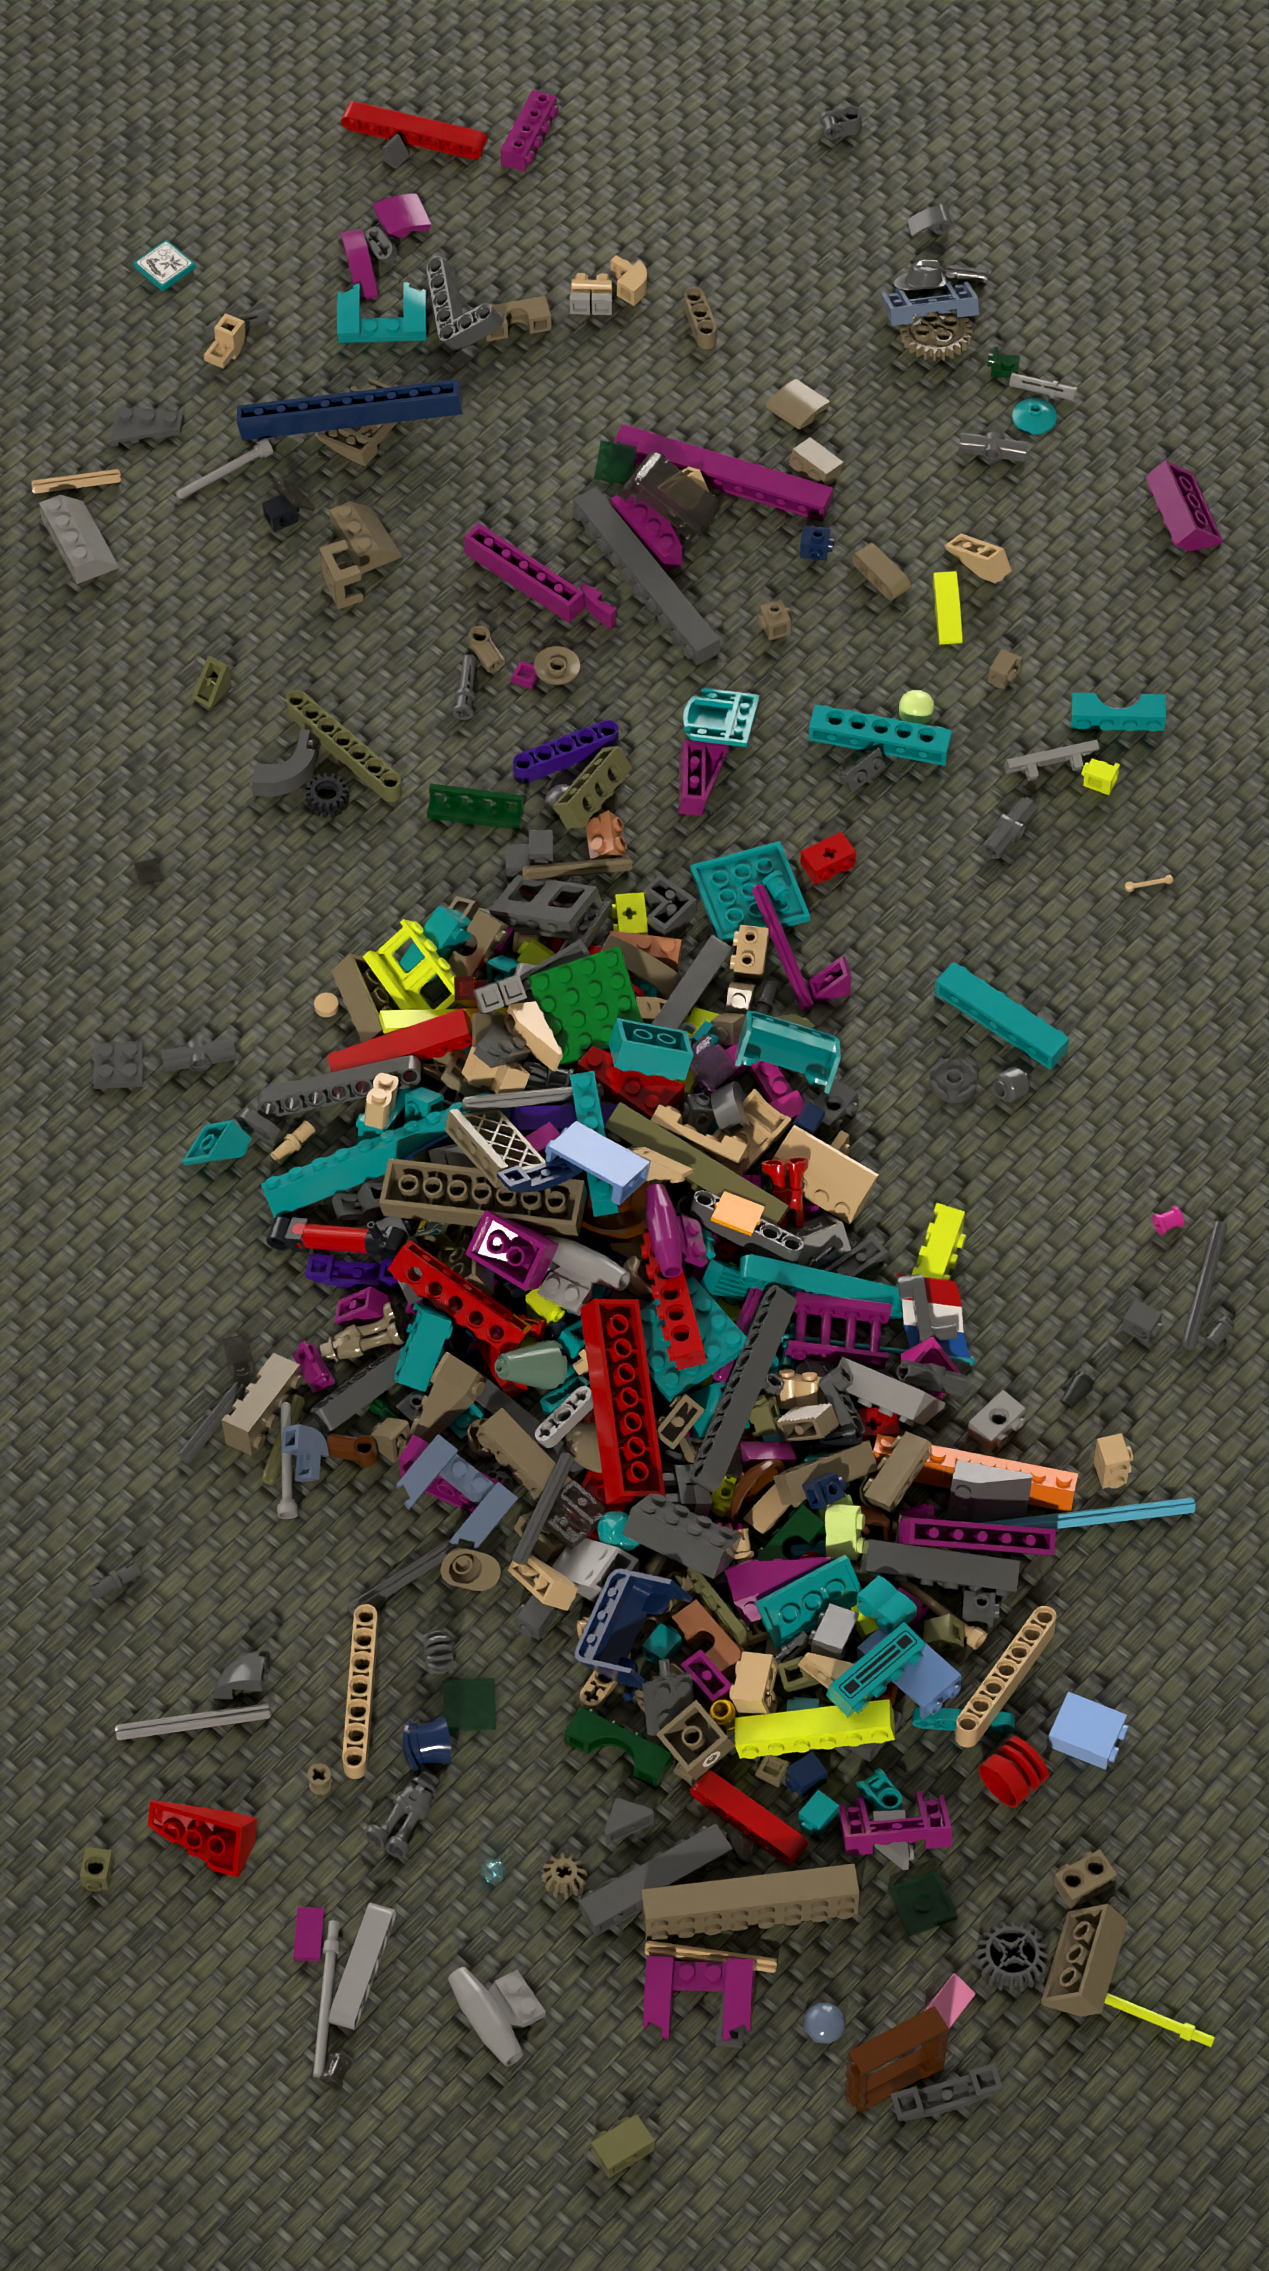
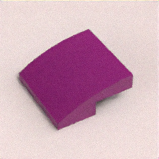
M417 194L394 196L376 202L373 205V209L388 237H407L409 231H429L431 227V222Z

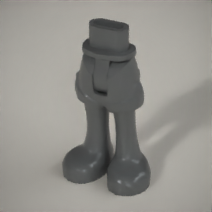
M421 1771L417 1778L413 1777L411 1782L394 1797V1807L386 1821L381 1826L371 1824L366 1827L364 1831L366 1839L376 1848L383 1850L386 1846V1850L390 1855L404 1858L410 1848L407 1839L417 1821L423 1820L430 1811V1803L432 1797L436 1794L435 1787L439 1779L426 1771ZM407 1815L398 1833L390 1838L401 1818Z

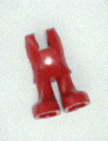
M800 1157L787 1159L790 1186H785L786 1166L784 1161L768 1160L762 1162L763 1172L772 1178L773 1196L787 1204L789 1210L792 1209L794 1228H803L804 1209L802 1195L804 1189L802 1188V1178L808 1169V1159ZM786 1215L778 1226L783 1230H786Z

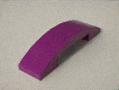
M362 229L341 232L340 236L352 277V285L360 283V300L377 298L378 293L373 268Z

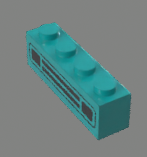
M903 1622L830 1684L826 1696L847 1717L854 1712L859 1714L867 1707L870 1698L873 1696L878 1698L887 1689L886 1685L891 1680L894 1682L898 1681L905 1674L906 1671L904 1669L910 1664L914 1667L924 1657L922 1653L926 1643Z

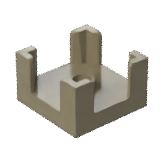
M345 539L319 548L322 577L337 609L363 601V595L360 592L345 596L344 586L361 580V572L358 566L348 567L347 561L336 564L332 555L348 549Z

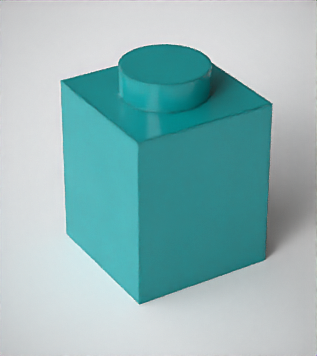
M660 1623L642 1645V1657L659 1669V1660L670 1659L669 1662H671L681 1649V1636L679 1632L673 1627H666Z
M818 1790L799 1812L798 1824H800V1828L808 1835L813 1834L820 1838L839 1816V1805Z

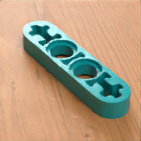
M920 1707L913 1710L912 1724L922 1729L956 1731V1720L963 1709L940 1708L936 1714H930L923 1720L920 1717ZM999 1712L985 1733L1007 1734L1013 1732L1015 1729V1716L1008 1712Z

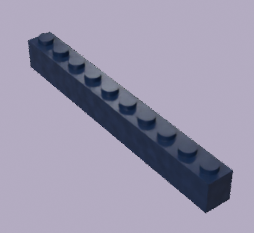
M455 379L237 406L236 422L241 439L244 441L463 414V397L459 381Z

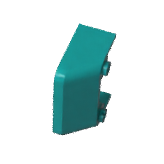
M747 1011L735 1053V1066L740 1067L741 1064L752 1066L753 1063H758L759 1060L805 1074L809 1084L816 1087L824 1085V1093L829 1094L841 1059L840 1040L828 1033L759 1012Z

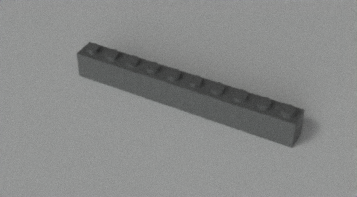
M595 487L573 498L574 509H572V513L575 519L582 522L587 534L593 536L599 549L607 553L611 564L619 568L622 577L626 582L629 581L636 595L644 599L648 610L656 614L660 625L668 629L673 641L676 644L679 643L683 648L685 656L688 659H692L696 665H699L720 654V639L598 488Z

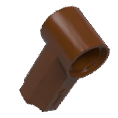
M334 1433L328 1436L327 1446L330 1457L356 1461L362 1467H370L377 1462L378 1453L372 1437L362 1435L355 1438ZM365 1449H369V1450H370V1451L367 1452V1453H361V1451H363V1450H365Z

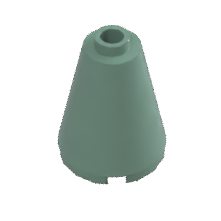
M546 1340L499 1355L495 1362V1371L501 1379L551 1391L558 1389L557 1386L565 1381L567 1358L561 1354L560 1349H563L561 1344L557 1341Z

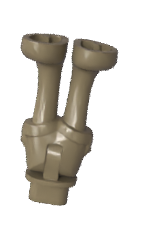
M388 1302L383 1306L384 1316L380 1320L359 1327L351 1325L344 1331L336 1334L334 1338L329 1337V1342L320 1345L324 1362L332 1359L340 1361L341 1359L359 1357L364 1355L366 1350L385 1344L394 1343L395 1345L405 1343L406 1336L401 1328L403 1323L394 1303ZM380 1332H384V1333H382V1334H380V1335H377V1336H374V1337H371V1338H367V1337L372 1336V1335H374V1334H377V1333H380Z

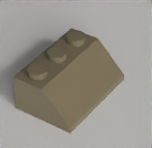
M349 501L329 510L331 527L340 541L345 539L348 545L346 551L353 563L358 566L361 574L402 557L372 507Z
M907 1431L903 1437L899 1435L891 1446L893 1452L890 1457L887 1458L885 1456L877 1467V1470L880 1472L875 1479L870 1478L863 1489L866 1492L864 1494L865 1500L890 1516L932 1454L931 1442Z

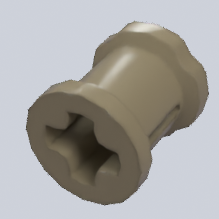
M321 1763L312 1765L307 1773L310 1782L309 1789L315 1795L323 1796L328 1794L332 1789L329 1767Z

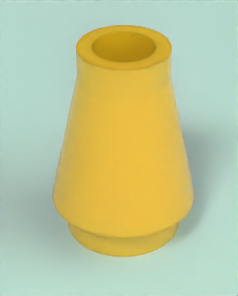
M728 1700L714 1702L710 1709V1716L725 1729H733L734 1718H736L733 1703Z

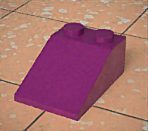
M485 1210L465 1255L526 1291L539 1289L559 1244L537 1231Z

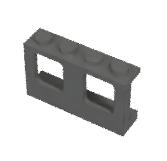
M517 875L492 905L489 912L490 915L514 929V932L575 941L579 936L576 926L578 920L589 907L601 908L603 904L596 886L549 879L525 880L522 875ZM519 888L536 895L533 897L519 890L521 896L534 899L531 902L510 900ZM553 901L574 904L568 909L550 906Z

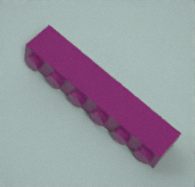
M480 523L464 537L466 555L568 623L584 610L583 591Z
M901 1518L898 1544L1047 1556L1055 1554L1056 1529Z

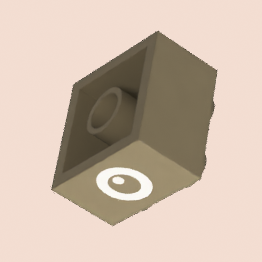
M697 1700L656 1734L695 1781L735 1747L733 1742Z

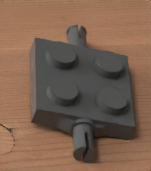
M670 1659L659 1660L661 1676L653 1681L642 1683L648 1735L655 1736L694 1702L692 1675L689 1673L671 1675Z

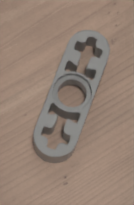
M586 1386L576 1389L536 1429L535 1438L542 1447L551 1448L555 1446L593 1409L591 1389ZM571 1413L566 1421H561L565 1414Z

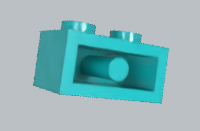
M419 1087L405 1094L404 1124L409 1121L423 1119L432 1112L443 1111L444 1095L424 1087Z

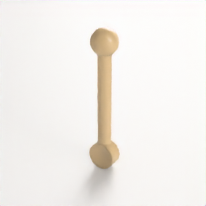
M1167 875L1165 878L1140 883L1126 882L1125 890L1132 892L1134 888L1160 883L1171 884L1174 879L1171 875Z

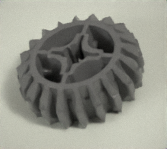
M1014 1920L1011 1921L1010 1926H1006V1923L1002 1921L1000 1922V1929L992 1925L990 1933H983V1940L978 1941L977 1944L979 1949L976 1951V1958L979 1959L977 1961V1968L983 1969L981 1972L983 1978L990 1977V1986L997 1982L999 1983L998 1989L1000 1991L1004 1986H1009L1008 1990L1012 1993L1014 1987L1017 1986L1022 1992L1024 1991L1025 1984L1032 1988L1034 1980L1040 1981L1042 1979L1041 1972H1046L1047 1970L1045 1963L1048 1962L1049 1955L1045 1953L1047 1945L1042 1944V1935L1034 1936L1036 1931L1034 1927L1027 1931L1025 1930V1922L1020 1927H1017ZM1006 1940H1015V1942H1007ZM1026 1946L1033 1954L1034 1961L1032 1964L1027 1961L1028 1957L1023 1954ZM992 1949L997 1952V1956L1001 1959L998 1967L991 1959L990 1952ZM1016 1970L1018 1972L1010 1973L1009 1971Z

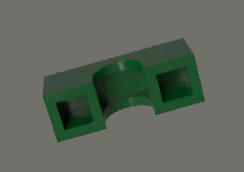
M802 1504L799 1508L792 1510L788 1516V1521L782 1528L779 1527L771 1535L772 1540L766 1547L762 1546L758 1549L754 1560H788L786 1556L787 1549L796 1541H803L814 1548L826 1534L825 1522Z

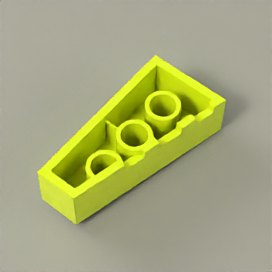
M936 1203L934 1223H929L925 1239L926 1247L921 1246L917 1259V1266L919 1267H914L912 1275L923 1274V1277L950 1280L951 1275H948L950 1268L955 1269L959 1257L956 1252L958 1248H963L966 1240V1235L963 1234L965 1211Z

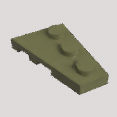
M694 1569L688 1571V1576L702 1605H706L710 1609L713 1617L725 1626L731 1637L742 1648L751 1643L747 1635L749 1628L741 1618L737 1619L735 1617V1613L729 1604L723 1602L716 1590L700 1572Z

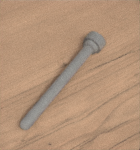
M266 438L256 442L253 450L178 490L176 496L179 499H183L257 457L266 458L272 455V446Z
M287 1401L281 1404V1446L283 1427L291 1426V1405ZM281 1452L282 1499L280 1504L277 1505V1516L282 1519H293L298 1516V1505L292 1499V1455Z

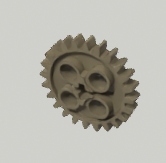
M954 310L945 314L930 312L927 316H916L914 314V323L903 324L901 327V342L904 343V348H909V353L916 352V357L924 355V360H927L929 356L933 358V361H936L937 357L945 360V356L954 358V353L961 355V350L966 351L967 345H971L973 336L972 324L969 323V318H957Z

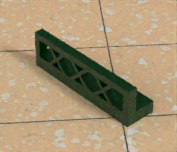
M430 783L427 819L520 830L524 813L523 795ZM436 793H443L446 796L436 795ZM507 801H508V802H516L517 805H515V804H509V803H507Z

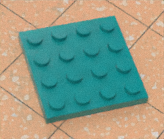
M780 841L690 865V872L715 936L725 943L733 942L735 931L739 932L740 925L767 928L752 890L754 886L761 884L762 880L774 871L780 870L782 872L783 879L790 889L789 893L779 900H775L767 890L782 928L810 921L809 911Z
M694 1276L687 1279L686 1283L707 1363L677 1370L675 1361L670 1362L666 1348L671 1346L670 1340L664 1341L661 1326H665L664 1319L659 1320L656 1306L660 1305L659 1299L640 1310L649 1378L669 1402L739 1357L747 1338Z

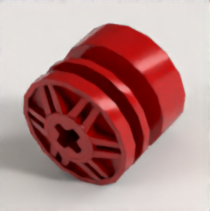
M1014 1736L998 1749V1755L992 1754L978 1767L979 1775L988 1790L1000 1802L1011 1808H1016L1030 1795V1790H1036L1040 1784L1049 1778V1771L1040 1755L1027 1742Z

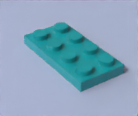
M843 1555L756 1601L755 1606L773 1646L779 1649L783 1644L786 1645L791 1642L802 1630L807 1634L818 1628L816 1625L821 1612H826L829 1604L848 1610L856 1606L857 1594L862 1591V1588L849 1558Z

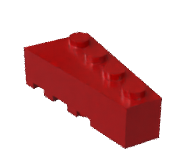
M594 1046L577 1063V1074L594 1071L596 1084L603 1086L604 1097L614 1104L621 1102L625 1105H630L634 1111L651 1120L659 1104L664 1107L672 1106L675 1108L684 1099V1084L675 1080H669L664 1076H648L633 1070L622 1071L614 1067L610 1053Z

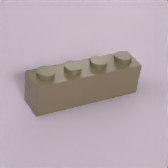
M501 1408L480 1426L476 1436L480 1444L484 1448L491 1450L498 1463L503 1467H507L513 1473L514 1479L520 1485H524L531 1492L532 1498L538 1503L556 1463ZM567 1476L558 1497L567 1490L572 1482L569 1476Z
M862 1441L861 1444L842 1447L773 1475L782 1505L792 1504L793 1508L808 1503L802 1487L803 1484L827 1473H837L838 1476L844 1479L846 1487H849V1482L856 1479L859 1482L863 1481L866 1477L870 1478V1473L877 1471L878 1465L870 1441Z

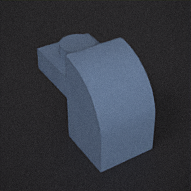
M301 1424L283 1427L281 1452L297 1456L295 1481L308 1482L319 1480L320 1460L323 1457L329 1456L327 1442L323 1435L317 1429Z

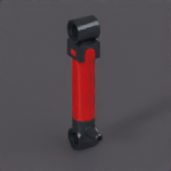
M276 1217L266 1242L272 1248L281 1251L289 1250V1248L293 1252L309 1253L310 1249L377 1254L393 1261L402 1246L406 1244L408 1234L394 1226H388L385 1230H380L374 1221H370L366 1226L367 1229L311 1224L308 1219L292 1218L291 1220L286 1217Z

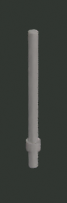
M334 1920L329 1921L327 1940L324 1941L323 1946L325 1963L313 2076L317 2078L324 2077L335 1961L340 1948V1942H338L339 1922Z

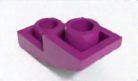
M582 583L580 590L584 592L585 608L599 622L612 629L616 624V609L609 603L602 602V593L598 589Z

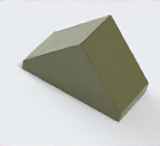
M208 656L192 698L209 708H213L232 686L229 666Z

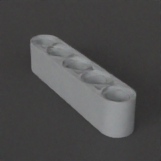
M369 1903L329 2014V2023L352 2030L357 2028L395 1921V1909Z

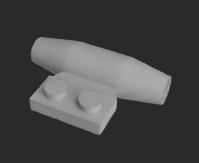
M550 1234L546 1235L547 1238L559 1244L552 1261L560 1267L548 1274L537 1292L540 1297L580 1316V1308L587 1304L592 1297L593 1284L619 1291L624 1290L629 1284L630 1273L609 1257L576 1241Z
M466 1967L455 1970L448 1977V1981L461 2010L482 2042L505 2066L515 2064L522 2058L523 2052L512 2028H524L544 2018L545 2010L518 1970L495 1980L489 1990Z

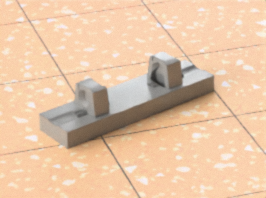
M1093 740L1007 759L1004 764L1005 773L1009 774L1025 770L1027 780L1031 781L1039 776L1037 767L1064 761H1070L1073 771L1081 770L1084 766L1082 757L1096 755L1099 750L1098 741Z

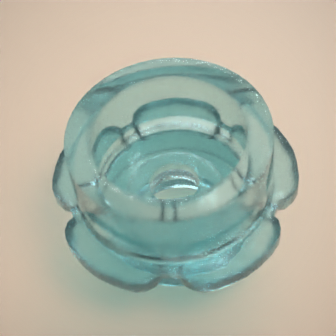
M489 1857L487 1862L481 1865V1872L487 1882L494 1883L495 1881L500 1882L503 1880L505 1869L499 1860L494 1861L493 1858Z

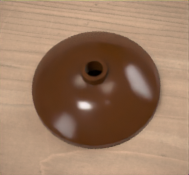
M769 1459L753 1466L746 1473L743 1472L739 1475L735 1482L736 1487L732 1493L730 1516L733 1522L737 1525L738 1523H746L743 1518L775 1484L773 1475L785 1470L782 1461L779 1459Z

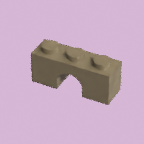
M546 296L491 305L503 316L504 322L500 329L486 336V341L508 338V327L516 322L525 324L530 334L552 330L551 314Z
M478 909L466 929L477 939L476 951L469 956L454 951L448 960L450 972L453 976L458 977L464 986L473 988L474 985L480 982L485 965L490 959L494 958L495 948L507 936L506 930L508 925L486 911Z

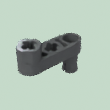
M923 1274L897 1277L900 1299L912 1298L919 1343L930 1337H934L936 1341L957 1339L955 1323L933 1326L931 1324Z
M840 1365L822 1377L819 1383L841 1425V1429L836 1432L859 1428L863 1435L866 1432L865 1427L846 1391L853 1384V1378L849 1371ZM833 1448V1449H829V1450H831V1451L833 1452V1451L837 1450L838 1448Z

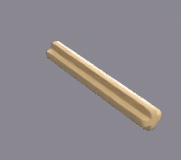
M114 469L33 480L31 484L33 493L37 494L121 482L120 471Z

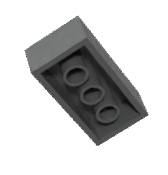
M652 1493L632 1507L622 1534L713 1579L732 1564L742 1537L735 1534L734 1530L729 1527H721L712 1523V1520L706 1516H698L690 1512L687 1507L675 1505L667 1501L664 1496Z

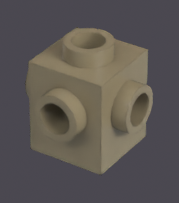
M782 600L768 602L760 606V615L757 616V622L760 629H764L769 640L791 634L792 615L788 607L785 608Z

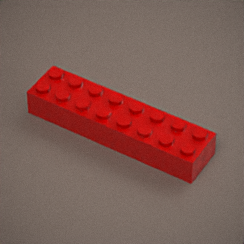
M593 1299L582 1306L580 1311L606 1504H637L650 1493L660 1494L665 1497L639 1300Z

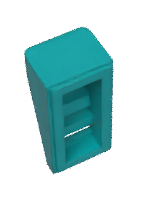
M582 1319L563 1330L557 1340L572 1359L579 1356L578 1353L585 1349Z

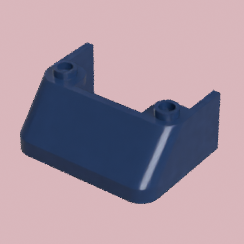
M625 1569L614 1570L608 1576L577 1644L575 1658L584 1666L620 1684L643 1689L642 1683L648 1681L638 1674L637 1663L629 1659L628 1655L647 1613L653 1615L662 1613L668 1607L671 1598L691 1603L693 1597L671 1579Z

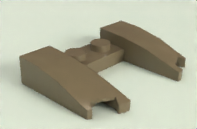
M369 378L367 380L370 387L364 390L389 388L391 386ZM356 386L349 389L350 392L364 391L357 389ZM398 422L362 426L358 432L348 428L327 430L325 435L318 434V440L337 453L365 467L378 453L377 445Z

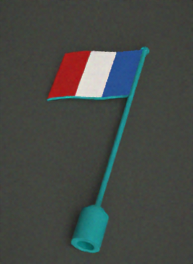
M895 1273L896 1278H897V1277H902V1276H909V1275H905V1274H897V1273ZM923 1277L931 1324L933 1326L955 1323L957 1328V1339L937 1341L951 1361L970 1363L969 1365L972 1366L975 1363V1358L973 1356L970 1357L964 1336L961 1298L955 1281ZM912 1298L902 1299L903 1323L909 1347L912 1348L919 1344L913 1301ZM784 1333L780 1343H783V1338L795 1340V1335ZM805 1336V1341L820 1343V1338ZM830 1340V1345L845 1347V1341ZM855 1343V1348L869 1350L870 1345ZM880 1346V1351L902 1354L907 1351L905 1349Z

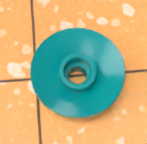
M1029 398L1019 402L1014 407L1012 419L1015 426L1022 432L1038 435L1050 431L1055 426L1057 412L1049 402L1039 398Z

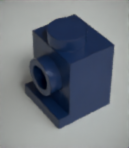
M827 1473L802 1485L811 1509L825 1508L827 1505L846 1497L844 1494L846 1483L837 1473Z

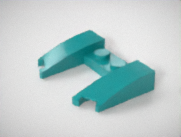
M404 282V317L361 319L360 283L353 285V289L343 294L338 292V343L426 341V290L418 291L411 288V284Z

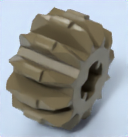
M563 1852L560 1854L559 1860L551 1856V1864L543 1866L545 1873L542 1874V1882L546 1883L545 1890L547 1892L553 1890L555 1898L562 1893L563 1897L567 1900L570 1892L577 1896L579 1894L578 1888L585 1887L583 1879L587 1877V1871L583 1869L582 1860L575 1862L573 1854L566 1859Z

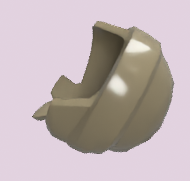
M642 1251L639 1258L633 1255L623 1265V1269L630 1273V1281L625 1289L635 1296H650L652 1294L650 1285L655 1284L654 1278H648L645 1265L650 1264L649 1258L643 1259Z

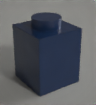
M811 1752L786 1768L785 1783L791 1792L794 1793L796 1791L798 1796L803 1798L827 1783L828 1772L816 1755Z

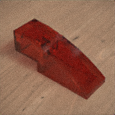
M474 976L454 977L455 1001L464 1006L478 1008L472 990L491 983L487 979L477 980Z

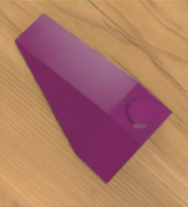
M832 1557L800 1558L799 1560L774 1559V1561L748 1560L726 1568L725 1572L740 1618L746 1624L761 1619L755 1606L756 1601L833 1561Z

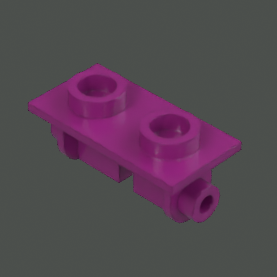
M307 1341L299 1343L298 1352L293 1353L292 1356L295 1362L300 1365L301 1373L312 1393L316 1394L336 1385L315 1344L311 1345Z

